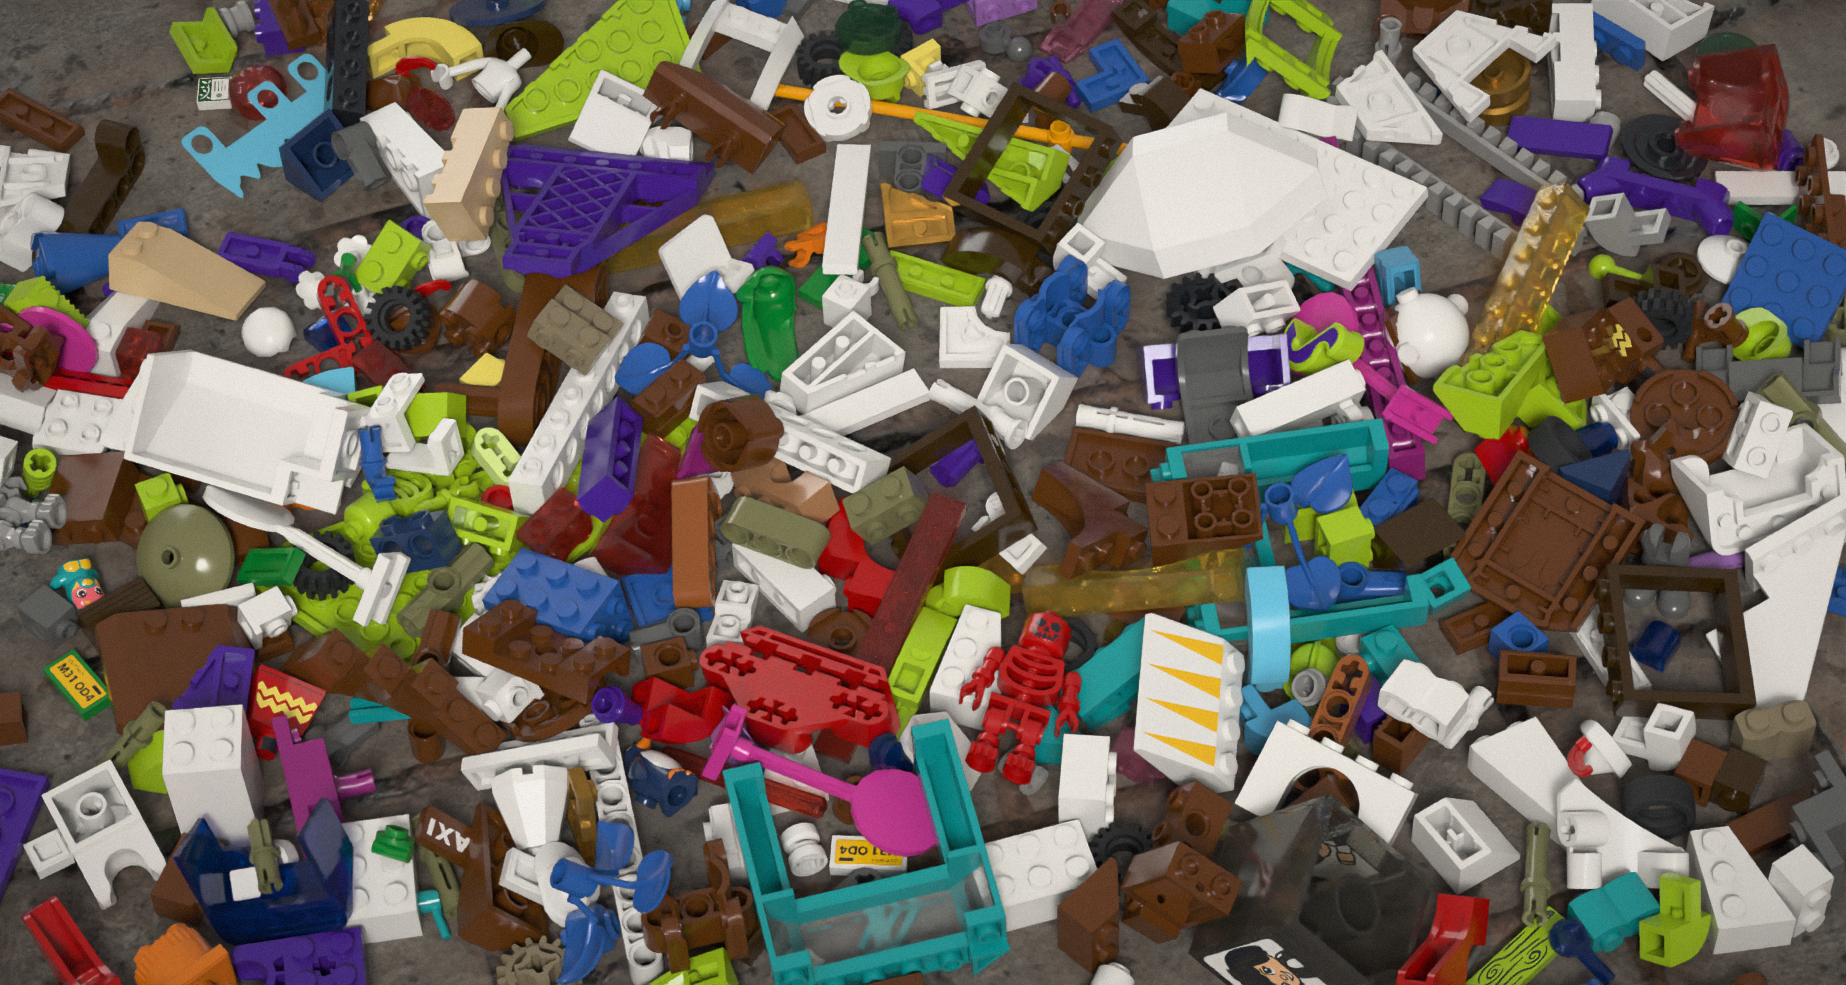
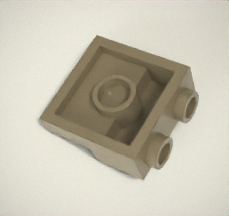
M565 284L556 297L551 299L536 317L527 337L533 340L539 347L548 350L563 360L569 367L578 370L586 376L619 334L624 323Z

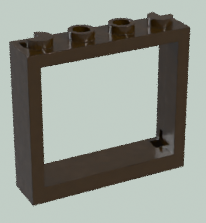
M1013 81L942 196L953 210L990 228L1018 235L1040 248L1039 251L1052 256L1057 244L1067 234L1075 218L1082 214L1085 202L1091 192L1100 185L1106 168L1118 156L1116 152L1123 141L1113 126ZM1031 107L1096 136L1038 229L974 200Z
M975 405L892 456L887 475L903 466L916 475L974 439L1005 510V514L924 564L920 560L907 527L892 534L894 541L891 542V547L896 556L903 561L905 566L902 570L904 579L910 587L915 585L925 595L926 590L944 582L945 570L959 566L977 567L1038 530L992 421Z
M1607 564L1600 576L1595 579L1596 590L1593 596L1599 602L1600 612L1597 618V629L1599 634H1603L1604 647L1601 660L1603 667L1607 668L1609 680L1606 685V696H1610L1613 716L1651 717L1657 704L1662 703L1694 712L1695 719L1734 720L1735 716L1739 713L1753 709L1757 705L1737 569ZM1621 589L1711 592L1726 693L1634 690Z

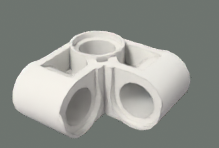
M434 219L428 221L422 228L423 241L432 246L429 252L428 266L433 280L442 279L452 282L469 277V272L465 270L462 258L481 254L491 245L489 234L487 240L449 242Z

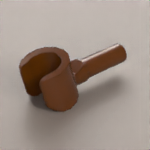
M1055 0V3L1051 6V22L1055 23V16L1058 14L1065 15L1066 21L1070 22V5L1067 2Z

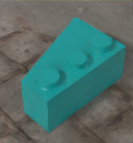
M1145 617L1137 623L1127 626L1121 633V636L1108 646L1099 648L1092 658L1079 669L1072 670L1077 672L1082 678L1081 690L1078 694L1081 705L1080 711L1076 714L1091 732L1130 711L1128 704L1138 699Z

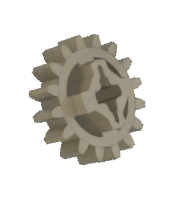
M542 936L539 943L534 944L530 937L525 940V947L521 948L516 944L511 946L512 956L502 954V966L496 967L497 985H580L583 982L582 979L570 984L555 982L562 971L565 948L563 949L562 941L559 938L552 944H548L546 936Z

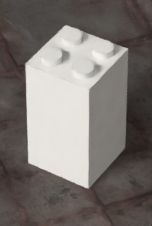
M243 705L165 711L162 775L181 835L187 833L225 844L226 848L251 846L247 826L253 819H263L264 779Z

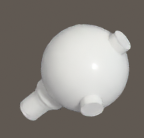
M1411 287L1396 295L1399 302L1395 307V310L1399 311L1396 323L1399 340L1396 346L1397 355L1403 372L1405 371L1401 362L1409 366L1418 376L1422 378H1435L1437 381L1447 368L1455 364L1458 365L1467 351L1469 328L1464 315L1468 311V303L1459 294H1452L1445 298L1437 294H1418L1416 288ZM1385 327L1387 339L1390 342V344L1394 347L1388 330Z

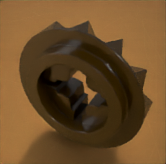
M1680 252L1670 253L1661 257L1656 262V264L1684 270L1686 295L1689 299H1691L1694 293L1702 294L1705 286L1708 284L1709 275L1702 269L1701 264L1694 255Z

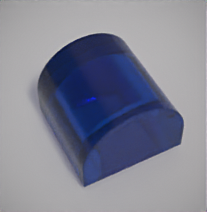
M324 315L303 330L305 341L321 353L338 346ZM339 317L337 320L339 329L343 332H352L344 317Z
M1657 620L1651 621L1632 647L1630 653L1636 661L1663 673L1680 648L1681 638L1679 633L1669 624Z

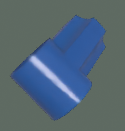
M1345 562L1338 567L1342 585L1340 595L1335 604L1397 596L1404 593L1407 576L1405 571L1367 570L1363 565L1356 562Z

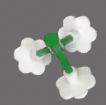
M355 235L352 239L345 237L338 242V252L334 256V262L340 269L331 275L343 276L349 279L353 286L352 295L364 319L365 314H371L372 309L366 307L368 302L375 303L376 300L372 297L375 293L360 285L354 273L372 245L368 244L365 236ZM304 271L298 277L300 283L296 285V292L298 296L304 299V303L309 309H321L316 293L318 284L325 277L318 271L314 273ZM331 285L327 286V291L324 294L325 297L334 295Z

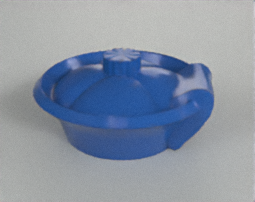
M1246 56L1238 63L1232 60L1223 70L1227 77L1218 90L1212 93L1240 105L1262 82L1268 71L1257 63L1256 57L1248 67Z

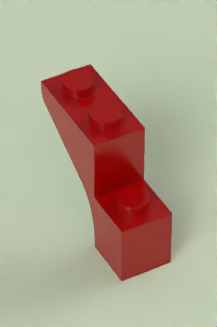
M841 497L838 503L840 510L826 521V528L831 534V540L818 560L819 573L846 580L843 595L848 597L849 612L853 613V609L860 610L871 618L891 623L902 596L901 572L884 568L868 556L863 538L851 529L842 502L845 497Z
M1438 894L1436 913L1431 931L1426 940L1399 969L1396 985H1466L1471 945L1486 946L1490 899Z
M56 896L50 897L20 916L58 982L63 985H123L119 977L112 973L101 961Z

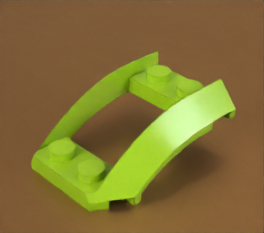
M1252 0L1245 22L1247 67L1256 57L1257 63L1269 72L1275 70L1284 76V81L1295 90L1300 89L1301 96L1316 100L1325 99L1331 94V90L1326 88L1330 83V66L1338 41L1343 35L1332 27L1334 22L1326 13L1307 0ZM1269 4L1279 14L1285 15L1287 13L1295 18L1296 24L1305 32H1315L1317 34L1306 63H1303L1262 35L1264 17Z

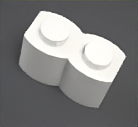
M1404 659L1380 689L1378 706L1391 717L1405 723H1410L1429 738L1444 742L1466 713L1470 695L1459 683L1437 678L1426 665Z

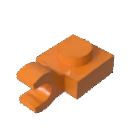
M821 222L796 235L797 240H791L784 245L785 250L797 251L796 258L788 262L789 266L802 268L808 264L813 252L824 254L827 231L826 222Z

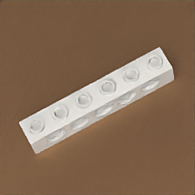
M724 381L697 384L689 418L698 422L702 411L707 405L725 399L750 395V393ZM765 401L773 410L775 417L779 418L784 426V434L779 439L775 458L800 470L808 471L852 494L887 475L891 461L890 457Z

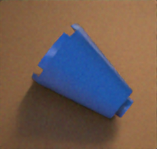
M33 233L31 235L30 249L37 250L36 260L32 261L35 278L45 276L46 281H50V285L55 286V290H60V295H65L109 276L108 254L121 239L118 235Z

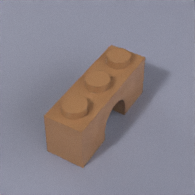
M775 457L766 465L730 474L736 488L734 489L736 498L741 496L750 497L821 524L840 510L829 481L808 471L792 481L785 462Z

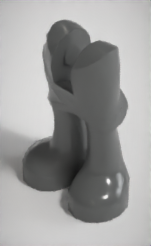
M1655 523L1648 530L1644 531L1641 539V544L1644 548L1641 557L1642 565L1689 567L1690 537L1688 533L1679 531L1673 545L1663 542L1664 525ZM1623 589V600L1631 607L1643 608L1654 600L1658 590ZM1660 591L1657 609L1661 616L1670 620H1678L1688 614L1691 607L1690 592Z

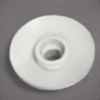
M1730 235L1710 236L1700 243L1697 250V259L1702 269L1708 275L1730 285L1750 243Z

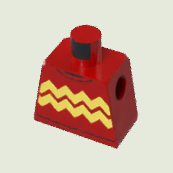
M260 664L252 675L246 715L251 737L257 739L255 745L257 757L268 761L274 760L276 757L278 745L272 718L287 715L290 729L298 728L301 738L321 704L326 690Z

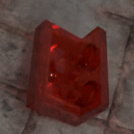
M378 339L351 358L352 364L375 386L382 385L385 387L389 379L398 373L417 374L403 364L399 356L387 349ZM424 383L422 384L417 394L424 393L423 390L426 389Z
M559 488L516 531V539L532 548L534 552L566 562L569 554L580 543L586 542L593 531L591 515L582 510L576 501V495L564 488Z

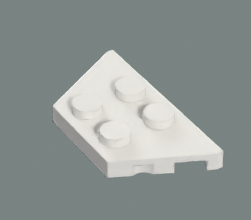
M1383 50L1377 51L1373 56V61L1366 67L1361 65L1354 71L1351 77L1344 79L1336 86L1335 97L1339 103L1358 108L1355 125L1365 140L1431 145L1441 144L1443 133Z

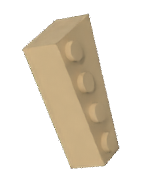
M501 107L462 110L451 136L453 148L450 151H445L441 159L444 165L442 174L434 175L431 182L432 187L435 188L433 195H426L423 201V205L449 242L487 240L489 227L493 225V210L496 198L499 197L501 192L500 180L503 169L507 166V150L509 142L514 137L513 123L507 118Z

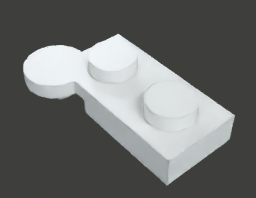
M997 492L990 495L986 502V511L989 516L981 517L971 528L973 531L976 532L1005 514ZM1030 534L999 554L1023 575L1047 547L1033 534Z

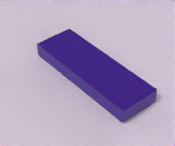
M1513 115L1507 137L1518 143L1517 152H1520L1524 147L1534 154L1599 160L1608 155L1613 128L1611 125Z

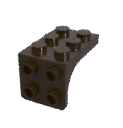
M1473 0L1471 14L1497 20V25L1512 29L1516 25L1528 28V33L1543 36L1544 32H1549L1553 0Z

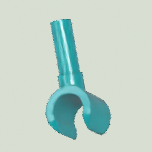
M434 889L417 892L420 914L432 913L442 940L450 939L451 934L443 917L438 892Z

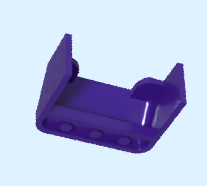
M1287 334L1248 337L1250 382L1252 394H1257V398L1291 384ZM1176 343L1136 347L1144 403L1151 404L1152 410L1173 408L1172 401L1180 400L1175 378Z

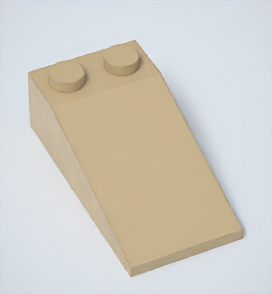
M139 221L108 254L109 289L237 321L266 287V281L176 231L157 226L152 222Z

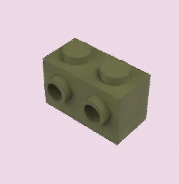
M905 466L842 500L851 529L871 545L880 542L934 512L924 482Z

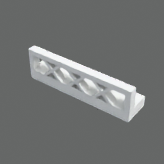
M612 722L564 731L551 738L536 742H521L518 740L503 742L495 752L462 758L461 771L479 791L492 788L491 778L514 768H522L524 775L533 773L532 766L536 765L567 768V770L583 766L584 771L612 767L615 761L619 728Z

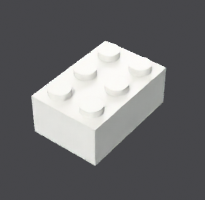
M409 814L332 825L340 928L342 930L361 927L365 944L423 936L417 895L419 885L415 842L412 848L413 856L409 863L371 852L373 841L376 839V832L378 830H385L386 825L404 827L409 830L408 835L414 838Z
M1079 819L985 843L1006 916L1007 932L1057 919V905L1097 870ZM983 871L971 880L981 909L995 906L986 873Z

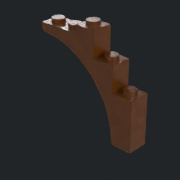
M336 628L296 647L279 670L284 674L326 690V694H341L362 698L407 715L434 730L469 756L495 752L507 735L456 689L459 682L433 658L410 667L384 643L362 652Z

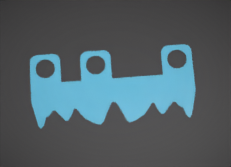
M303 54L288 65V72L307 91L293 102H290L270 81L261 83L248 93V100L267 120L227 148L208 128L203 126L197 127L182 138L183 147L209 175L238 197L243 198L244 194L239 186L241 184V176L261 178L257 164L269 167H283L279 147L285 143L284 140L290 139L324 112L325 68L313 55ZM302 62H309L315 65L318 70L317 78L305 80L300 77L297 71L298 65ZM270 90L274 92L278 97V104L274 108L263 107L257 100V95L260 91ZM197 135L208 137L213 143L212 151L207 154L196 152L191 144L192 139Z

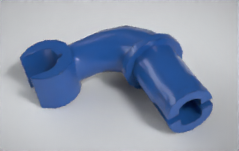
M369 426V430H367V427L358 428L362 459L359 460V466H362L365 479L372 489L376 503L397 500L392 485L396 483L393 476L386 475L385 464L388 462L387 458L383 457L381 426Z

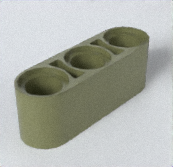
M746 496L737 498L720 525L721 533L730 542L804 569H812L816 565L831 540L829 530L821 523Z

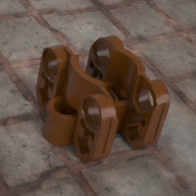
M722 838L706 841L703 845L709 883L708 888L673 895L670 878L665 896L658 907L650 913L641 914L644 943L652 952L666 953L671 974L691 970L688 949L724 941L729 961L749 957L746 934L756 924L753 895L745 887L731 886L728 860Z

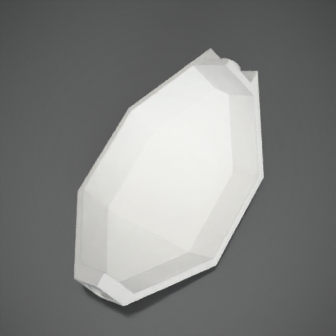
M1225 112L1133 137L1103 177L1100 185L1085 202L1084 210L1078 217V223L1105 242L1100 258L1108 264L1165 279L1260 254L1328 196L1318 169L1317 149Z

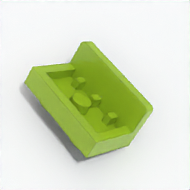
M207 7L203 21L172 22L169 33L193 74L230 72L233 60L236 59L238 54V47L214 7Z
M388 220L354 274L358 282L373 293L383 294L382 288H392V286L410 289V281L416 272L423 269L427 264L432 246L420 240L394 221Z

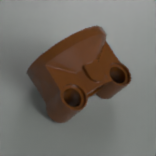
M1379 0L1380 14L1373 24L1374 37L1376 41L1379 40L1381 21L1384 18L1393 17L1402 24L1399 42L1402 40V37L1423 40L1456 10L1471 13L1473 0Z

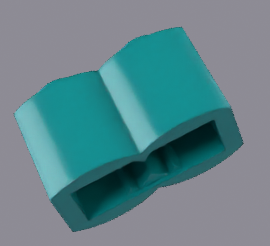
M1635 871L1619 876L1602 888L1588 891L1568 904L1567 919L1579 929L1578 935L1591 954L1602 950L1610 952L1618 948L1623 943L1625 937L1636 934L1639 936V921L1659 914L1660 905Z

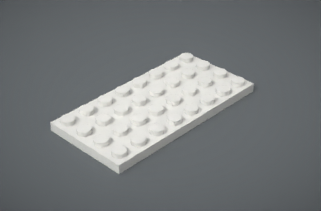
M1201 88L1167 126L1169 128L1228 112L1317 149L1318 169L1328 197L1282 235L1286 243L1280 259L1349 291L1353 290L1375 263L1374 254L1388 247L1428 198V188L1300 131L1280 127L1277 121Z

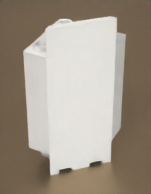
M194 350L151 353L142 362L138 376L102 432L99 445L125 451L123 459L282 506L298 503L336 514L341 505L344 486L351 488L362 466H359V460L362 455L358 428L367 427L368 430L364 418L371 407L345 400L346 394Z

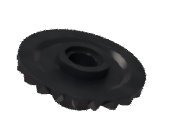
M1660 114L1638 117L1626 126L1622 135L1620 146L1624 148L1623 156L1629 158L1630 166H1638L1639 174L1647 173L1651 177L1668 181L1672 180L1676 183H1681L1683 180L1691 182L1694 177H1700L1709 161L1708 145L1702 135L1691 125L1675 117Z

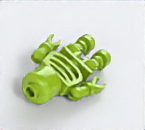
M466 422V438H461L463 450L466 454L463 455L450 476L389 469L385 465L386 475L393 476L396 483L392 485L397 500L376 503L372 489L365 479L361 484L363 495L348 505L344 511V530L348 537L355 542L359 541L364 545L371 546L369 539L380 528L379 524L388 517L395 515L400 518L409 517L422 510H428L429 512H436L442 509L448 510L452 496L476 497L480 493L478 482L473 481L470 484L469 479L475 468L481 467L471 453V445L477 433L475 429ZM483 442L481 447L484 450L487 448L494 450L495 444L493 442L489 444ZM432 485L441 488V490L437 491L436 497L434 496Z

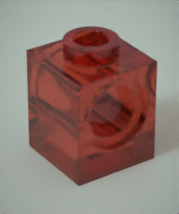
M127 327L115 352L122 379L135 380L140 372L141 364L148 354L165 352L161 333Z

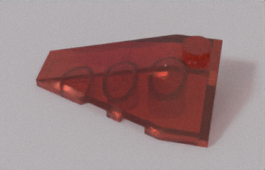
M651 432L647 435L639 451L634 497L621 514H613L602 524L588 558L595 557L599 564L619 575L666 574L672 563V480L680 479L676 477L681 463L680 448Z

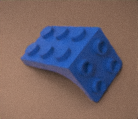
M525 548L520 549L482 599L486 610H491L506 599L519 601L524 606L538 611L536 618L538 625L548 626L553 631L571 638H578L586 644L601 636L611 638L616 643L623 645L624 642L629 640L628 631L634 629V624L618 580Z

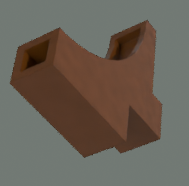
M1061 461L1041 469L1031 500L1053 515L1063 525L1072 539L1069 542L1059 574L1072 580L1084 573H1089L1103 564L1109 563L1121 569L1129 564L1138 562L1142 558L1147 546L1144 541L1149 529L1128 518L1126 512L1130 500Z

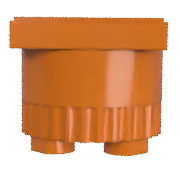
M184 923L173 924L166 934L155 940L152 945L142 946L133 959L137 967L134 972V978L138 985H238L227 950L221 944L212 948L196 930L187 927Z

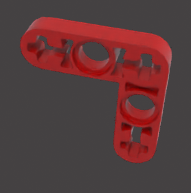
M326 276L318 284L316 296L338 346L289 366L283 372V377L291 379L292 374H296L298 378L305 377L310 373L309 366H313L314 375L321 373L319 365L327 359L337 362L339 368L354 367L355 376L368 371L376 363L378 355L377 346L370 337V332L366 329V323L348 284L339 276ZM328 285H331L333 289H341L338 294L341 308L334 313L330 311L335 310L336 304L332 296H324ZM345 303L349 304V306L342 307ZM343 315L354 317L357 322L356 329L352 332L340 330L337 325L339 317ZM360 334L364 336L358 340L361 350L370 351L367 356V362L364 363L360 358H353L356 353L354 342L351 341L348 345L345 343V341L353 340Z

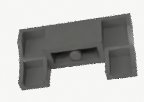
M1841 337L1835 338V341L1810 343V339L1804 340V363L1802 357L1734 361L1732 344L1722 349L1703 350L1702 346L1696 347L1695 371H1700L1701 369L1720 378L1735 395L1738 407L1745 401L1748 391L1757 394L1758 388L1768 378L1781 371L1808 401L1814 402L1817 405L1841 403V376H1843Z

